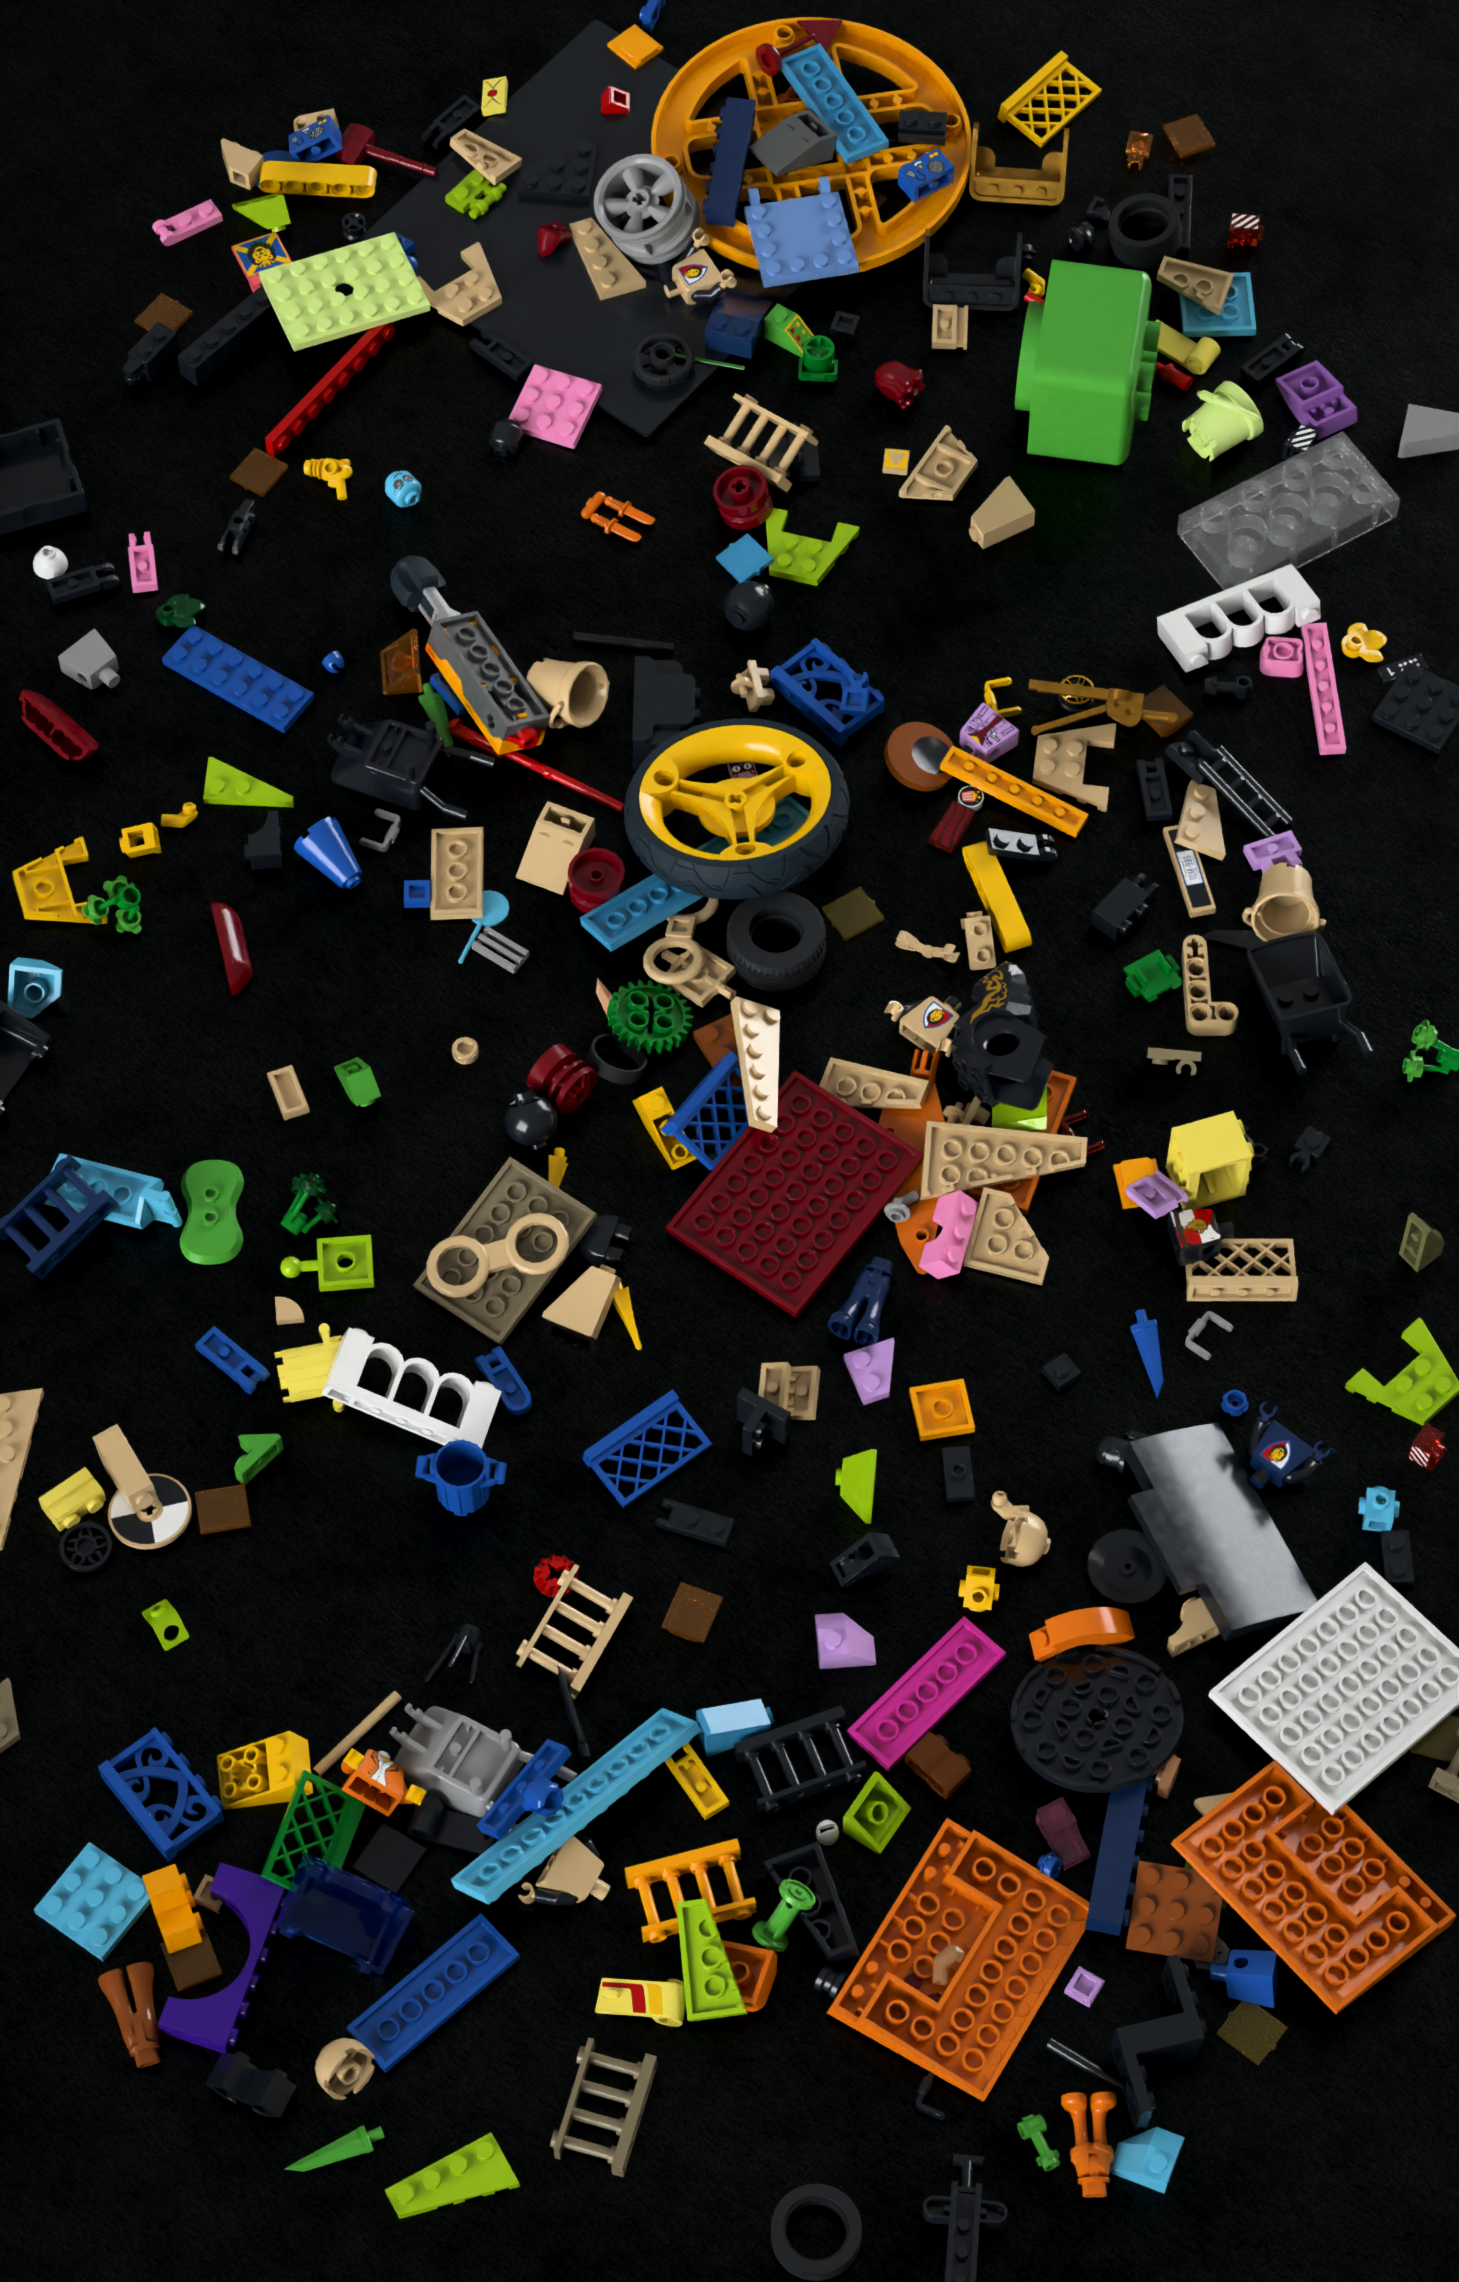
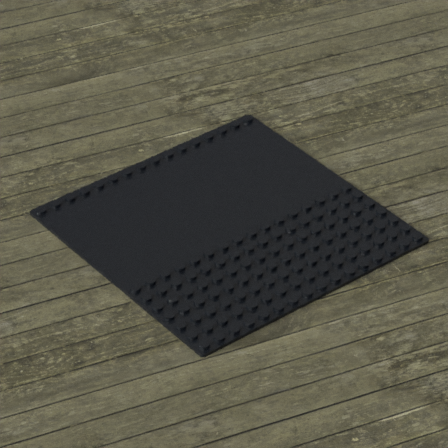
M594 20L507 100L505 113L491 115L473 132L522 158L521 167L500 181L505 184L507 190L502 194V198L499 201L493 202L488 207V211L484 215H479L476 219L471 218L469 215L471 209L463 214L445 203V196L475 169L454 150L435 167L438 168V175L436 177L429 175L424 177L354 244L392 232L413 241L416 249L410 256L414 257L418 263L415 275L416 277L420 276L433 291H436L472 270L461 258V251L479 242L502 296V304L469 324L481 332L487 330L496 337L499 336L531 359L535 365L602 384L603 390L596 406L642 436L650 437L721 366L695 361L691 374L684 381L666 387L649 385L635 374L632 367V352L637 343L646 336L666 332L684 338L691 345L694 357L726 362L732 354L705 348V328L713 309L722 297L712 304L696 303L692 305L687 304L681 294L668 298L664 290L665 283L660 278L656 264H641L626 257L645 279L646 288L600 300L572 235L569 241L558 244L557 248L550 255L541 257L539 253L537 235L540 226L549 224L552 221L563 224L565 226L564 229L569 231L570 223L592 218L614 243L611 236L605 231L596 217L594 210L595 190L602 176L616 162L636 154H651V131L656 109L668 84L679 71V69L658 56L653 57L635 70L607 47V43L619 36L620 33L599 20ZM608 86L630 93V112L628 114L601 113V95ZM714 92L699 110L695 120L719 117L721 106L726 107L727 99ZM573 140L598 141V153L589 202L518 196L520 176L523 170ZM713 149L696 151L689 155L693 171L699 175H709L710 163L715 162L716 159L713 158ZM749 151L746 169L762 167L760 160ZM825 161V162H822V163H819V164H815V165L828 164V163H831V162ZM845 189L831 191V193L839 192L841 203L850 212ZM873 189L879 211L887 203V197ZM817 193V194H810V195H804V196H801V197L819 195V193ZM660 196L659 205L668 207L663 197ZM760 199L761 204L773 202L769 199ZM748 201L739 202L736 219L747 225L744 207L749 206ZM627 212L621 216L620 230L622 231L631 218ZM653 217L643 219V231L652 228V222L655 221ZM847 224L850 234H853L855 232L854 224ZM707 246L699 247L700 250L704 248L720 274L725 269H729L734 273L733 277L737 280V284L733 288L726 287V291L729 290L773 301L772 309L777 303L783 306L807 282L803 281L764 288L759 270L732 261ZM685 250L681 252L678 256L671 259V269L680 259ZM653 346L647 348L642 354L651 355V348ZM681 349L675 350L676 354L685 355ZM675 357V364L683 367L686 359ZM651 366L645 368L646 371L654 374L651 370Z

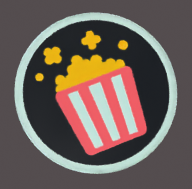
M970 785L963 787L959 791L958 803L963 805V810L967 811V807L970 809V812H974L983 806L984 794L982 790Z

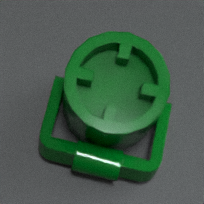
M816 335L804 342L803 358H799V380L812 382H835L837 380L838 360H834L835 347L831 339L826 336Z

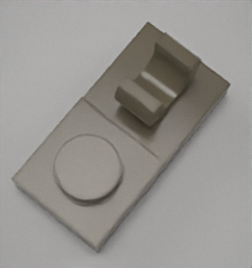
M1152 1047L1147 1049V1058H1152V1064L1168 1065V1060H1181L1176 1066L1177 1074H1181V1067L1184 1064H1188L1191 1066V1075H1195L1197 1069L1193 1061H1201L1202 1052Z

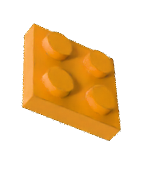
M964 1379L909 1388L920 1441L975 1432Z

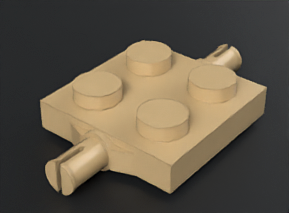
M702 947L705 953V964L701 972L685 983L665 984L668 987L671 986L674 991L680 992L681 995L703 1008L719 993L729 1000L736 996V990L726 985L736 974V969L733 965ZM666 949L661 954L662 959L671 963V967L667 971L668 973L683 971L694 960L693 954L688 950L680 955H676L669 949Z

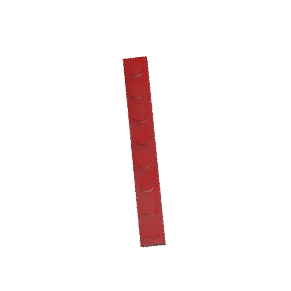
M394 322L369 329L265 437L266 449L269 455L275 458L281 451H284L288 447L289 442L296 435L302 433L311 419H315L320 410L333 400L335 394L341 388L347 386L353 375L363 369L365 363L379 352L380 347L386 341L392 339L395 334Z

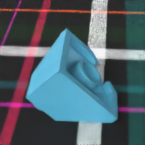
M16 958L10 964L8 1006L25 1018H34L61 996L63 969L44 960Z
M1155 2127L1119 2142L1113 2156L1114 2160L1110 2165L1109 2173L1165 2194L1185 2137Z

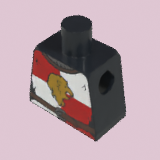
M1173 1209L1168 1212L1167 1228L1179 1266L1218 1256L1222 1239L1234 1238L1232 1222L1217 1224L1214 1211L1211 1209Z

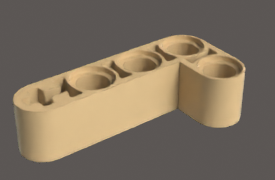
M1189 935L1183 942L1181 955L1187 1030L1195 1036L1230 1035L1236 1029L1238 1008L1231 1002H1211L1207 944L1203 937Z

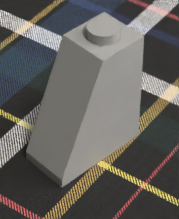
M1413 404L1408 405L1398 452L1399 458L1459 449V413Z

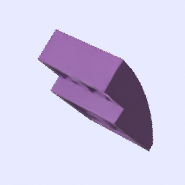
M1317 360L1275 379L1279 391L1298 421L1302 425L1310 426L1319 431L1317 440L1357 422V407L1344 395L1343 386Z

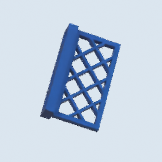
M732 1051L716 1063L660 1129L667 1137L672 1134L710 1171L714 1169L749 1126L740 1065L736 1063L739 1058ZM732 1072L741 1078L742 1087L731 1086L730 1074ZM716 1091L725 1092L727 1104H716ZM732 1092H742L744 1105L733 1104ZM701 1109H710L712 1122H701ZM716 1109H727L729 1122H718ZM734 1110L745 1111L746 1121L744 1123L735 1122ZM695 1127L697 1140H690L682 1132L684 1128ZM701 1127H712L714 1140H703ZM719 1127L730 1128V1140H720ZM704 1145H715L716 1156L713 1160L704 1153Z
M672 1389L585 1450L582 1460L589 1468L592 1467L619 1504L625 1508L711 1447L712 1443L681 1405L678 1395ZM677 1411L684 1419L683 1428L667 1426L668 1416ZM664 1420V1424H663V1425H659V1424H658V1423H660L661 1421ZM650 1429L662 1430L661 1444L645 1441L646 1432ZM666 1431L682 1433L680 1447L664 1444ZM685 1434L697 1436L702 1444L696 1449L683 1447ZM642 1435V1440H641V1441H640V1440H636L637 1438H639V1437ZM629 1444L641 1446L639 1459L623 1457L624 1447ZM644 1447L660 1449L658 1462L642 1460ZM663 1450L679 1452L678 1461L674 1464L661 1463ZM620 1451L619 1456H614V1454ZM683 1453H689L682 1458ZM606 1460L618 1461L617 1475L605 1473L599 1465ZM622 1462L638 1465L636 1478L620 1475ZM641 1465L657 1467L656 1477L652 1480L640 1479ZM661 1468L666 1469L665 1471L660 1473ZM619 1481L635 1483L634 1493L624 1498L618 1490ZM638 1484H644L641 1488L638 1489Z

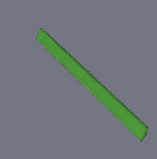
M675 353V357L686 359L685 355ZM695 357V361L745 369V366Z

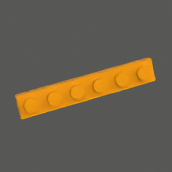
M953 745L940 764V770L1075 838L1087 821L1089 814Z

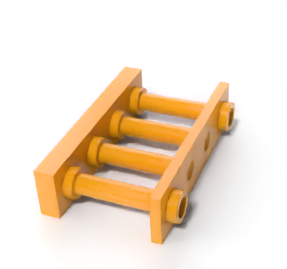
M737 1838L625 1868V1879L628 1889L634 1887L639 1889L649 1924L641 1927L643 1943L647 1941L658 1943L665 1940L667 1936L679 1933L678 1917L663 1922L659 1920L650 1886L653 1882L660 1880L668 1884L676 1916V1902L684 1901L678 1878L680 1875L687 1873L695 1874L701 1897L708 1901L715 1923L734 1918L735 1920H744L752 1916V1913H756L755 1897L744 1899L734 1865L736 1860L740 1859V1846ZM717 1865L724 1869L733 1903L716 1907L706 1873L709 1867Z

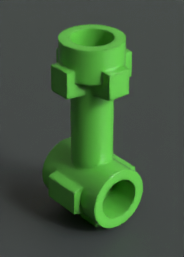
M1031 2114L1022 2118L1021 2122L1017 2124L1019 2134L1023 2140L1032 2139L1040 2155L1036 2159L1039 2167L1042 2166L1044 2171H1050L1059 2166L1060 2155L1057 2149L1052 2151L1042 2134L1047 2131L1043 2117L1040 2114L1036 2116Z

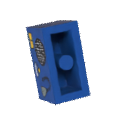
M330 115L288 135L289 152L296 162L315 163L343 149L341 131Z
M938 148L924 153L920 158L911 163H906L898 169V186L914 203L953 183L954 179L953 164Z

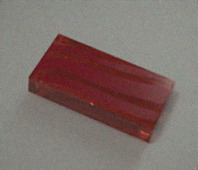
M953 800L929 837V843L952 853L974 820L976 811Z

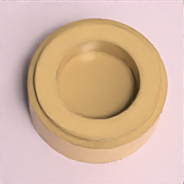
M469 1037L457 1039L452 1045L454 1060L460 1064L473 1063L479 1055L477 1042Z

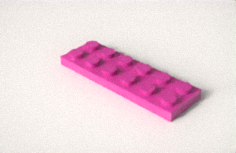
M964 1616L847 1730V1735L889 1772L1006 1657V1652Z

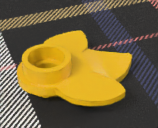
M1355 623L1348 628L1347 635L1341 642L1342 652L1350 658L1360 656L1368 662L1383 661V656L1379 649L1385 646L1387 638L1379 631H1368L1364 623Z

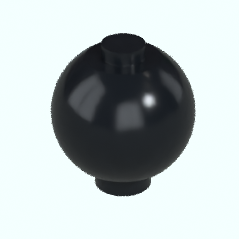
M744 581L733 586L727 593L724 601V612L728 621L735 628L742 631L751 632L763 628L770 621L774 612L771 589L764 583Z
M525 1088L514 1092V1101L509 1105L505 1114V1126L508 1134L518 1144L531 1146L532 1149L546 1146V1141L554 1136L558 1127V1113L555 1106L546 1097L536 1096L533 1088Z

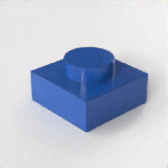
M405 880L404 908H430V880Z

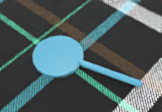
M483 891V918H471L477 925L458 960L459 964L464 962L472 946L471 944L475 941L482 926H496L507 918L509 904L504 895L496 891Z

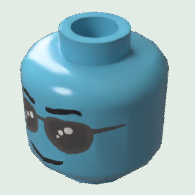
M395 471L386 479V495L397 506L401 508L413 506L419 501L422 487L419 481L409 472Z

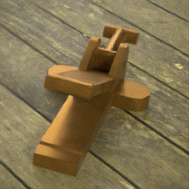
M1029 680L1028 690L1106 701L1105 705L1039 726L1035 725L1031 728V734L1034 736L1041 732L1104 712L1127 727L1135 726L1140 719L1174 724L1178 719L1177 714L1174 712L1168 713L1142 709L1144 694L1134 693L1123 689H1103Z

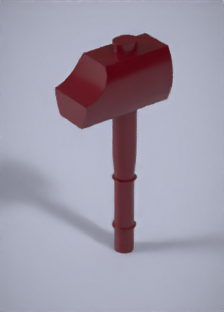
M349 124L342 135L343 149L335 153L336 159L345 165H361L366 156L432 177L438 175V168L373 146L375 144L374 131L360 124Z

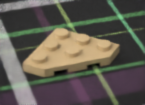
M984 1187L963 1266L1043 1285L1049 1263V1256L1040 1245L1035 1233L1018 1209L1011 1194Z

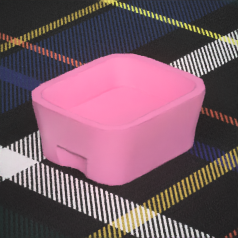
M1266 638L1260 652V671L1268 676L1290 678L1301 676L1304 670L1303 642L1297 638Z

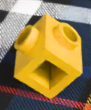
M968 1565L966 1580H960L959 1597H964L963 1607H968L975 1612L992 1609V1600L998 1601L1000 1584L994 1583L996 1568Z

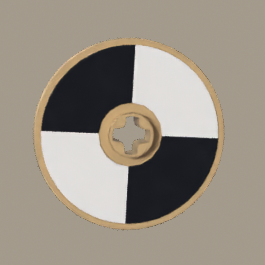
M147 1474L153 1483L159 1501L148 1507L153 1508V1514L147 1515L148 1508L134 1514L119 1490L112 1497L108 1509L109 1524L115 1536L124 1544L145 1550L160 1548L176 1540L187 1528L192 1515L190 1496L186 1488L178 1480L164 1474Z

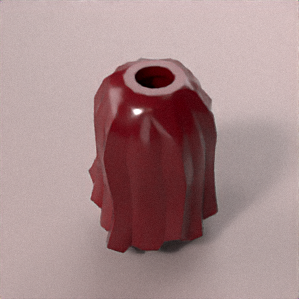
M898 361L882 364L876 370L874 376L876 387L883 395L897 402L901 410L913 404L914 397L919 393L917 389L924 391L926 387L922 384L921 369H910Z

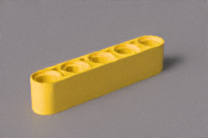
M266 161L261 166L259 187L266 193L370 198L375 194L377 172L374 168L365 165Z
M983 841L963 847L962 853L965 864L987 914L990 915L991 923L1005 953L1031 946L1032 939L1027 924L997 857L988 853L987 842Z

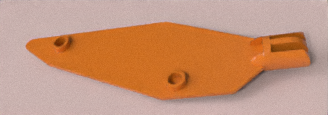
M915 1049L909 1076L928 1080L931 1085L922 1109L882 1108L879 1125L924 1153L927 1121L945 1122L935 1084L941 1053L934 1052L930 1068L931 1052L924 1050L920 1063V1049ZM922 1162L894 1198H899L913 1190L919 1196V1200L907 1205L911 1212L910 1218L904 1222H895L902 1248L917 1273L923 1275L927 1272L919 1267L925 1243L936 1239L939 1224L932 1219L939 1197L920 1201ZM921 1236H925V1237H926V1238L923 1239V1240H919V1239H918V1238L921 1237Z

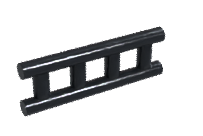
M1222 745L1215 751L1219 757L1217 761L1210 766L1204 760L1197 767L1265 838L1276 835L1271 828L1279 821L1287 826L1293 820ZM1226 765L1237 775L1229 784L1217 774ZM1244 784L1255 794L1246 803L1236 793ZM1262 802L1273 812L1265 821L1253 811Z

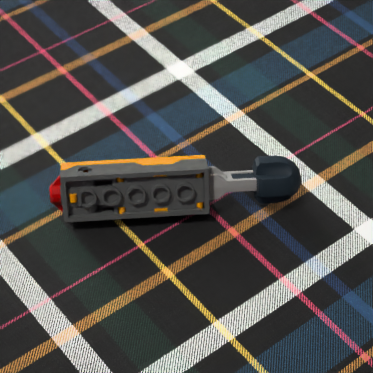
M410 555L399 560L392 569L390 577L394 594L403 606L408 607L410 612H422L432 628L425 650L497 755L521 749H531L534 746L541 745L551 716L478 611L461 614L449 608L442 598L446 590V581L426 558Z

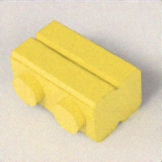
M86 1467L38 1498L42 1510L60 1532L65 1528L69 1529L73 1525L78 1524L81 1517L88 1512L95 1513L100 1510L106 1501L102 1487Z

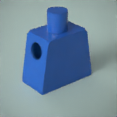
M1233 1949L1230 1951L1228 1964L1211 1963L1210 1980L1226 1982L1227 1996L1229 1998L1274 2008L1279 1986L1277 1953L1275 1951Z

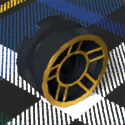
M1081 675L1068 676L1061 682L1064 684L1094 687L1088 678ZM1059 695L1058 703L1065 713L1073 715L1091 709L1093 699Z

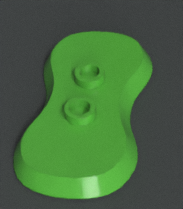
M205 1160L191 1165L183 1174L181 1190L188 1206V1218L180 1237V1248L184 1256L191 1262L203 1265L225 1263L235 1258L242 1248L243 1234L236 1218V1205L243 1190L244 1178L241 1170L234 1163L224 1160Z

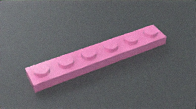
M1309 623L1301 626L1300 631L1320 755L1345 754L1346 743L1327 623Z

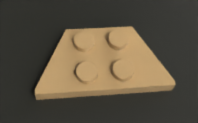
M945 425L900 488L899 497L953 501L977 468L978 460L971 452L966 450V446L961 440H957L951 433L952 429Z

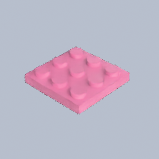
M534 364L508 419L518 422L526 435L575 449L603 390L602 384Z

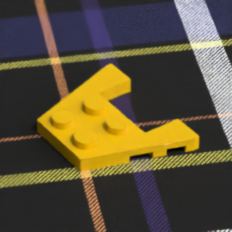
M83 837L75 839L73 844L65 848L61 846L55 849V853L44 859L40 857L12 871L25 919L93 923L92 919H89L82 912V906L86 905L87 902L74 903L64 869L66 865L89 861ZM107 916L102 918V924H107Z

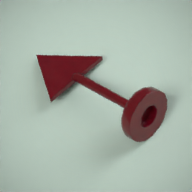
M797 20V23L808 35L779 51L768 43L759 45L756 48L755 54L759 67L768 76L778 74L782 69L781 56L812 39L817 44L820 43L824 50L828 52L842 20Z

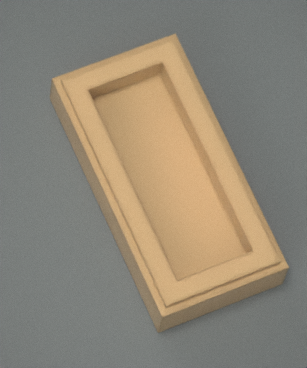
M292 1065L267 1073L284 1121L310 1112Z

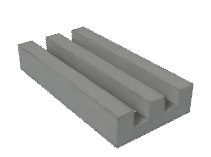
M488 926L484 929L483 934L480 933L478 940L471 944L474 951L513 974L529 957L528 950ZM483 943L496 950L497 953L501 954L502 956L508 957L516 963L513 964L508 960L504 959L503 957L499 956L498 954L494 953L493 951L489 950L488 948L484 947Z

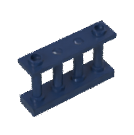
M70 1154L66 1158L61 1159L55 1165V1169L8 1215L0 1219V1239L5 1242L11 1237L31 1258L26 1267L40 1280H43L119 1205L104 1189L100 1193H96L80 1177L76 1171L82 1165ZM67 1180L89 1200V1204L81 1212H77L57 1192ZM48 1199L70 1220L69 1224L62 1231L58 1232L38 1211ZM28 1218L50 1238V1242L40 1251L18 1230Z

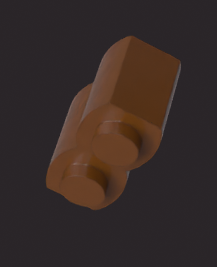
M928 1732L905 1756L907 1766L946 1800L970 1777L972 1770L970 1762L965 1756L952 1752L949 1749L948 1742L941 1735L937 1734L935 1736L931 1732Z

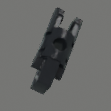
M244 499L239 510L234 511L218 543V550L224 551L231 541L234 543L232 547L233 554H239L256 518L253 500Z

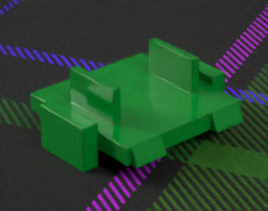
M1159 949L1123 968V971L1128 976L1125 981L1127 988L1135 998L1140 996L1141 993L1149 1003L1157 999L1161 993L1171 988L1174 990L1182 985V979L1179 977L1180 967L1170 954L1164 957Z

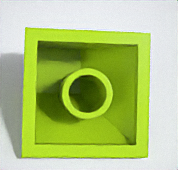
M275 193L232 204L235 211L262 227L271 229L272 232L285 230V225L291 224L284 195Z
M870 1449L843 1458L842 1469L837 1468L835 1485H840V1496L866 1524H871L877 1460L876 1449Z

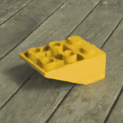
M291 1731L217 1755L221 1803L224 1806L223 1810L290 1802L301 1772L306 1770L311 1773L308 1740ZM306 1781L303 1789L307 1796L313 1794V1787L311 1782Z

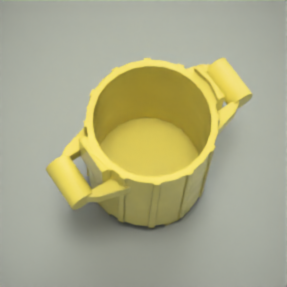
M323 1323L319 1326V1335L323 1343L281 1350V1352L274 1353L275 1358L282 1357L283 1365H278L277 1369L281 1390H289V1396L283 1397L284 1403L324 1396L321 1393L342 1339V1335L329 1337L330 1327L328 1324ZM333 1400L334 1410L342 1412L344 1404Z

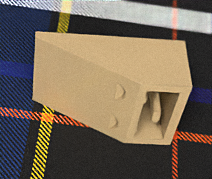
M547 801L536 821L516 878L564 895L569 885V863L575 855L588 849L595 837V818Z

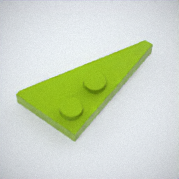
M208 757L203 795L204 804L294 808L293 796L224 762Z

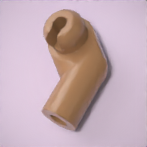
M947 1945L934 1957L933 1984H947L948 1967L953 1963L963 1960V1949L957 1945Z

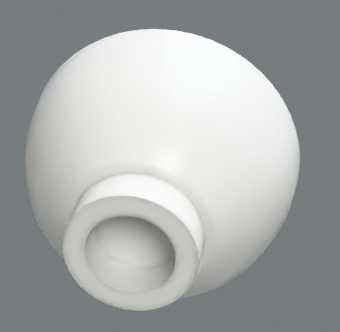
M44 546L36 553L33 560L35 573L44 579L63 575L68 568L65 554L60 549L52 546Z

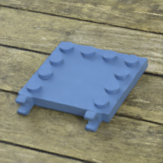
M828 176L818 178L820 184L818 186L819 195L761 204L758 188L748 189L749 206L744 207V214L764 288L859 272V265L839 192L831 193Z

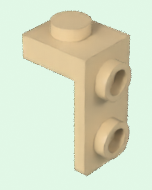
M982 911L966 913L967 918L960 920L961 928L965 929L970 970L995 968L996 960L990 915L983 916Z

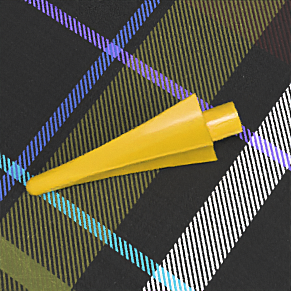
M559 1147L555 1148L554 1156L548 1155V1182L559 1188L568 1163H566L567 1157H564L565 1149Z
M620 1281L612 1303L627 1327L636 1349L641 1350L642 1345L634 1320L629 1287L623 1289Z

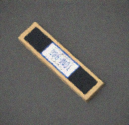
M1178 825L1164 827L1163 835L1190 918L1215 913L1216 906L1198 851L1174 843Z

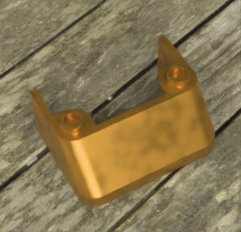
M974 122L969 192L975 200L1049 206L1057 205L1063 200L1069 128H1064L1063 152L1048 153L1043 159L1042 170L995 167L994 152L987 147L977 146L979 123Z

